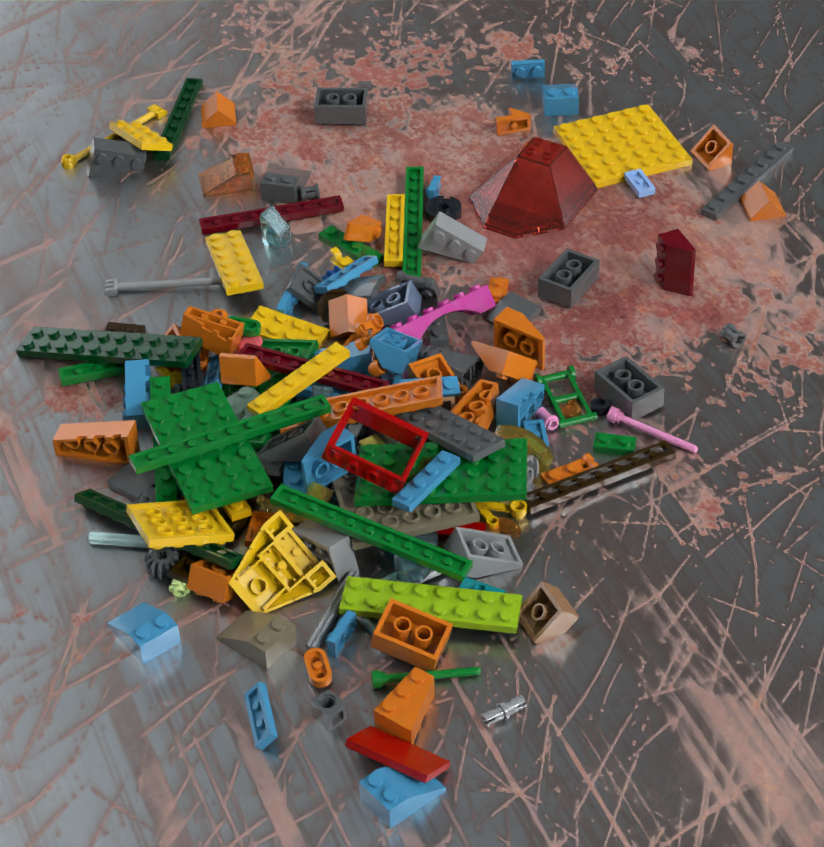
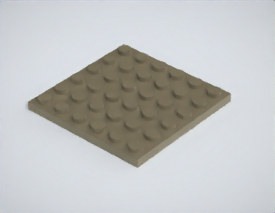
M348 472L332 482L340 508L412 537L480 521L475 502L419 504L410 513L393 505L355 507L354 497L357 475ZM350 536L353 550L373 546Z

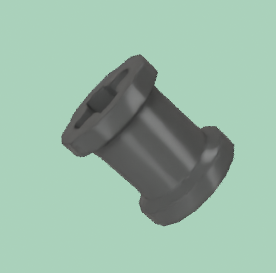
M318 183L309 187L300 186L302 201L313 198L320 199Z
M727 323L720 332V336L728 339L735 348L740 347L746 340V334L738 331L733 323Z

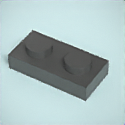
M445 315L435 319L427 328L429 343L433 347L449 345Z

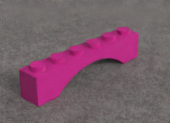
M479 284L468 288L469 292L464 293L462 291L453 295V300L445 299L438 303V307L434 309L433 306L422 310V315L414 314L406 318L407 322L402 324L400 321L390 327L396 331L421 339L428 326L443 314L459 312L476 315L495 307L496 304L488 286L480 287Z

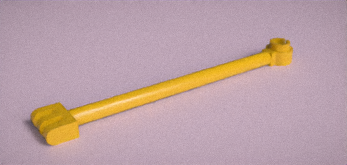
M153 104L147 108V114L135 121L142 122L143 124L154 117L160 120L167 115V110ZM114 132L103 139L115 140L121 136ZM91 146L75 155H63L61 159L62 168H74L77 161L90 154Z

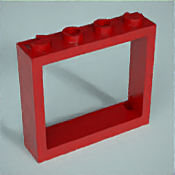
M352 397L331 435L321 459L397 495L402 490L429 433L356 397ZM350 418L414 449L401 476L336 446Z

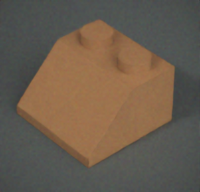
M541 581L522 603L519 622L533 642L538 644L566 633L579 616L558 587Z

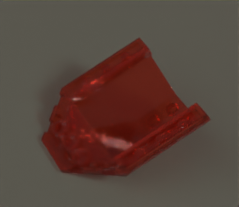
M533 137L504 158L474 190L469 199L473 203L474 210L478 218L481 219L484 229L518 239L523 238V234L532 233L534 236L548 233L550 229L564 230L598 191V188L567 146L539 137Z

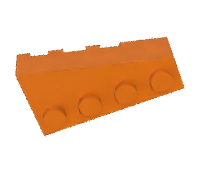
M480 379L450 412L488 430L496 413V398L500 396L498 383Z
M136 420L61 424L52 440L55 455L124 466L129 463V455L140 452Z

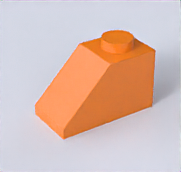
M361 214L347 223L343 239L372 242L378 239L381 234V221Z

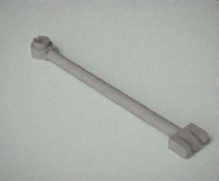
M219 277L119 283L117 278L106 280L104 294L106 296H118V292L123 290L222 285Z

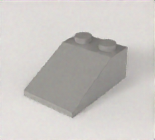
M455 527L444 544L447 551L473 561V567L466 577L478 578L523 567V563L510 535Z

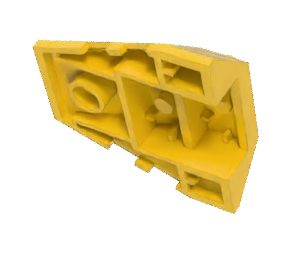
M281 510L262 525L228 583L251 611L271 612L321 591L337 577L323 560H317L292 530L293 524Z

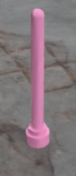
M612 406L607 414L606 421L612 424L623 423L691 453L698 451L696 445L627 417L619 408Z

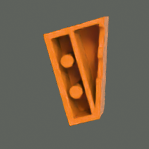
M189 306L183 314L180 335L201 337L203 341L202 347L217 355H220V353L234 354L242 340L245 323Z
M415 666L373 710L375 728L414 745V740L421 729L423 718L427 715L435 695L434 676Z

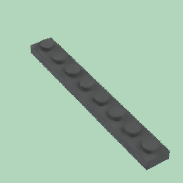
M778 141L701 208V215L717 221L758 181H762L793 153L794 147Z

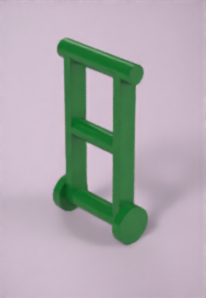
M572 365L567 366L566 371L540 376L539 373L533 375L535 382L545 385L544 393L559 420L558 429L598 419L597 413L591 412L575 382L576 373ZM567 379L574 393L554 397L547 383ZM578 400L585 414L565 419L558 404Z

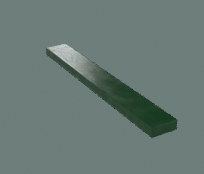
M186 78L161 134V137L167 138V141L173 144L172 151L154 150L153 160H171L203 85L202 79Z

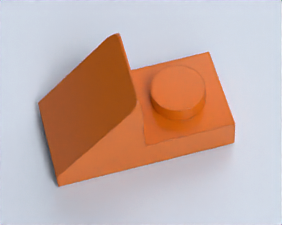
M509 108L508 116L496 117L497 136L531 130V115L529 113Z

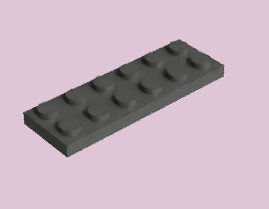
M440 406L394 415L428 432L427 439L473 463L505 447L504 438Z

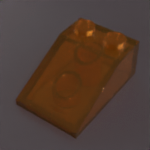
M249 152L230 155L198 174L203 197L256 190L254 170Z

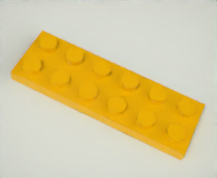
M231 230L228 233L211 234L205 237L206 246L227 296L264 289L263 280L240 230Z

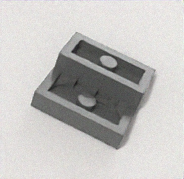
M385 274L359 277L348 281V284L342 290L353 296L372 299L380 294L378 286L386 282Z
M511 291L494 307L486 321L494 325V318L506 307L523 313L530 321L541 313V307Z

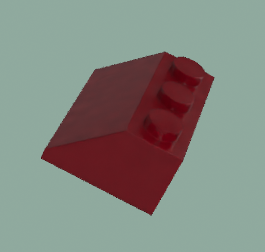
M679 229L658 234V241L656 243L657 258H655L656 273H654L656 283H659L663 290L692 296L696 249Z

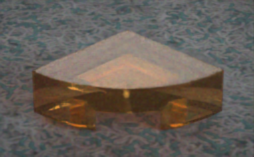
M576 399L568 401L567 405L562 409L565 419L582 415V410Z
M499 517L500 534L510 535V537H521V529L515 521Z

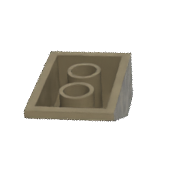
M246 610L217 636V640L266 670L297 643L296 629L293 623L276 614Z

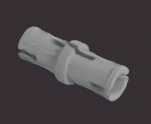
M518 695L505 703L500 702L495 708L480 714V719L484 718V720H481L483 726L488 728L503 719L506 721L510 719L512 714L526 709L527 704H522L526 702L523 696Z

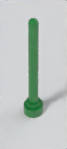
M466 667L425 672L434 676V679L478 676L481 674V669L479 667ZM381 670L371 671L372 688L382 689V686H387V683L401 682L410 672L386 674V672H381Z

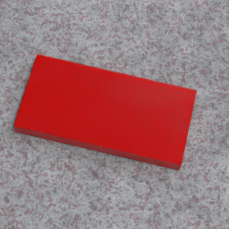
M371 725L347 738L345 743L346 748L423 783H427L443 773L450 766L449 760Z

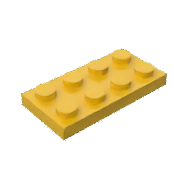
M117 120V122H110L109 124L110 130L141 150L172 151L173 144L168 142L167 138L158 135L159 133L151 131L147 126H143L142 122L132 121V123H127L123 120Z
M261 305L251 317V319L258 320L261 323V333L258 336H261L262 339L318 340L319 348L317 350H319L330 335V329Z

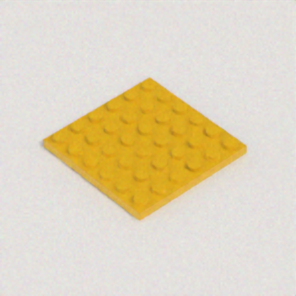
M648 104L553 126L554 134L595 189L625 182L624 172L641 169L646 176L692 165L693 159Z

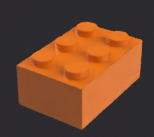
M390 598L373 633L370 647L426 671L435 670L450 638L453 624Z

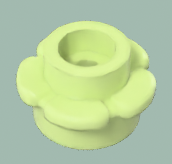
M173 579L169 586V591L173 592L175 597H184L186 593L190 592V589H187L186 583Z

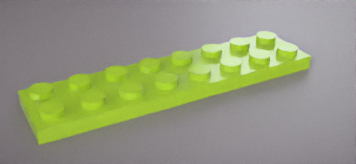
M347 576L339 606V614L345 615L347 610L356 612V616L380 619L390 598L452 623L453 627L517 634L523 595Z

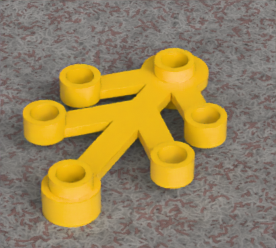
M523 500L512 501L510 505L492 501L475 502L477 510L486 520V526L490 530H496L499 527V518L494 516L489 509L511 513L515 519H522L527 514V504Z

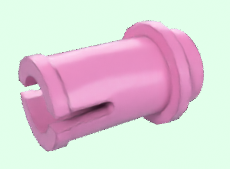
M540 407L535 412L537 419L544 420L547 430H554L558 427L559 421L557 416L551 415L544 407Z

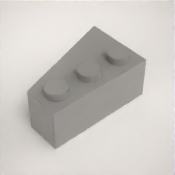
M439 211L422 234L418 249L475 263L484 252L487 238Z
M309 519L292 529L317 560H323L337 576L335 581L338 584L344 581L349 571L359 572L350 536Z

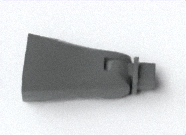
M421 345L418 354L420 360L441 353L461 385H470L472 379H476L482 373L484 362L479 356L457 353L438 346Z

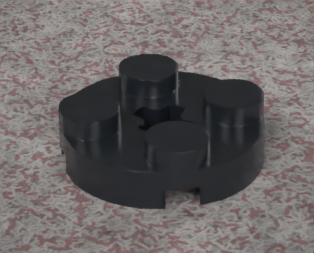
M436 196L427 202L426 216L432 221L439 211L454 220L462 217L461 202L450 196V199H444V196Z

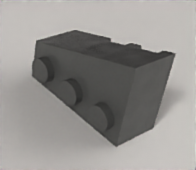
M93 137L87 162L88 178L143 171L147 158L146 150H141L130 142Z

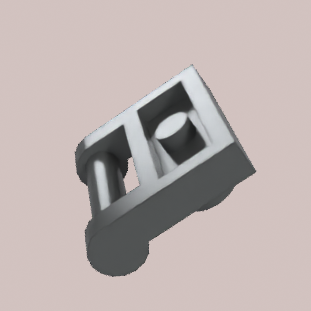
M400 270L397 272L396 281L400 284L412 280L420 295L428 299H438L440 290L435 278L429 277L426 279L406 274Z

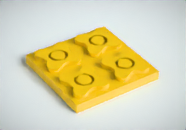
M185 500L127 504L126 513L147 546L152 549L158 550L164 547L181 548L184 545L203 546L208 543L225 544L226 542L234 541V532L216 508L192 515Z

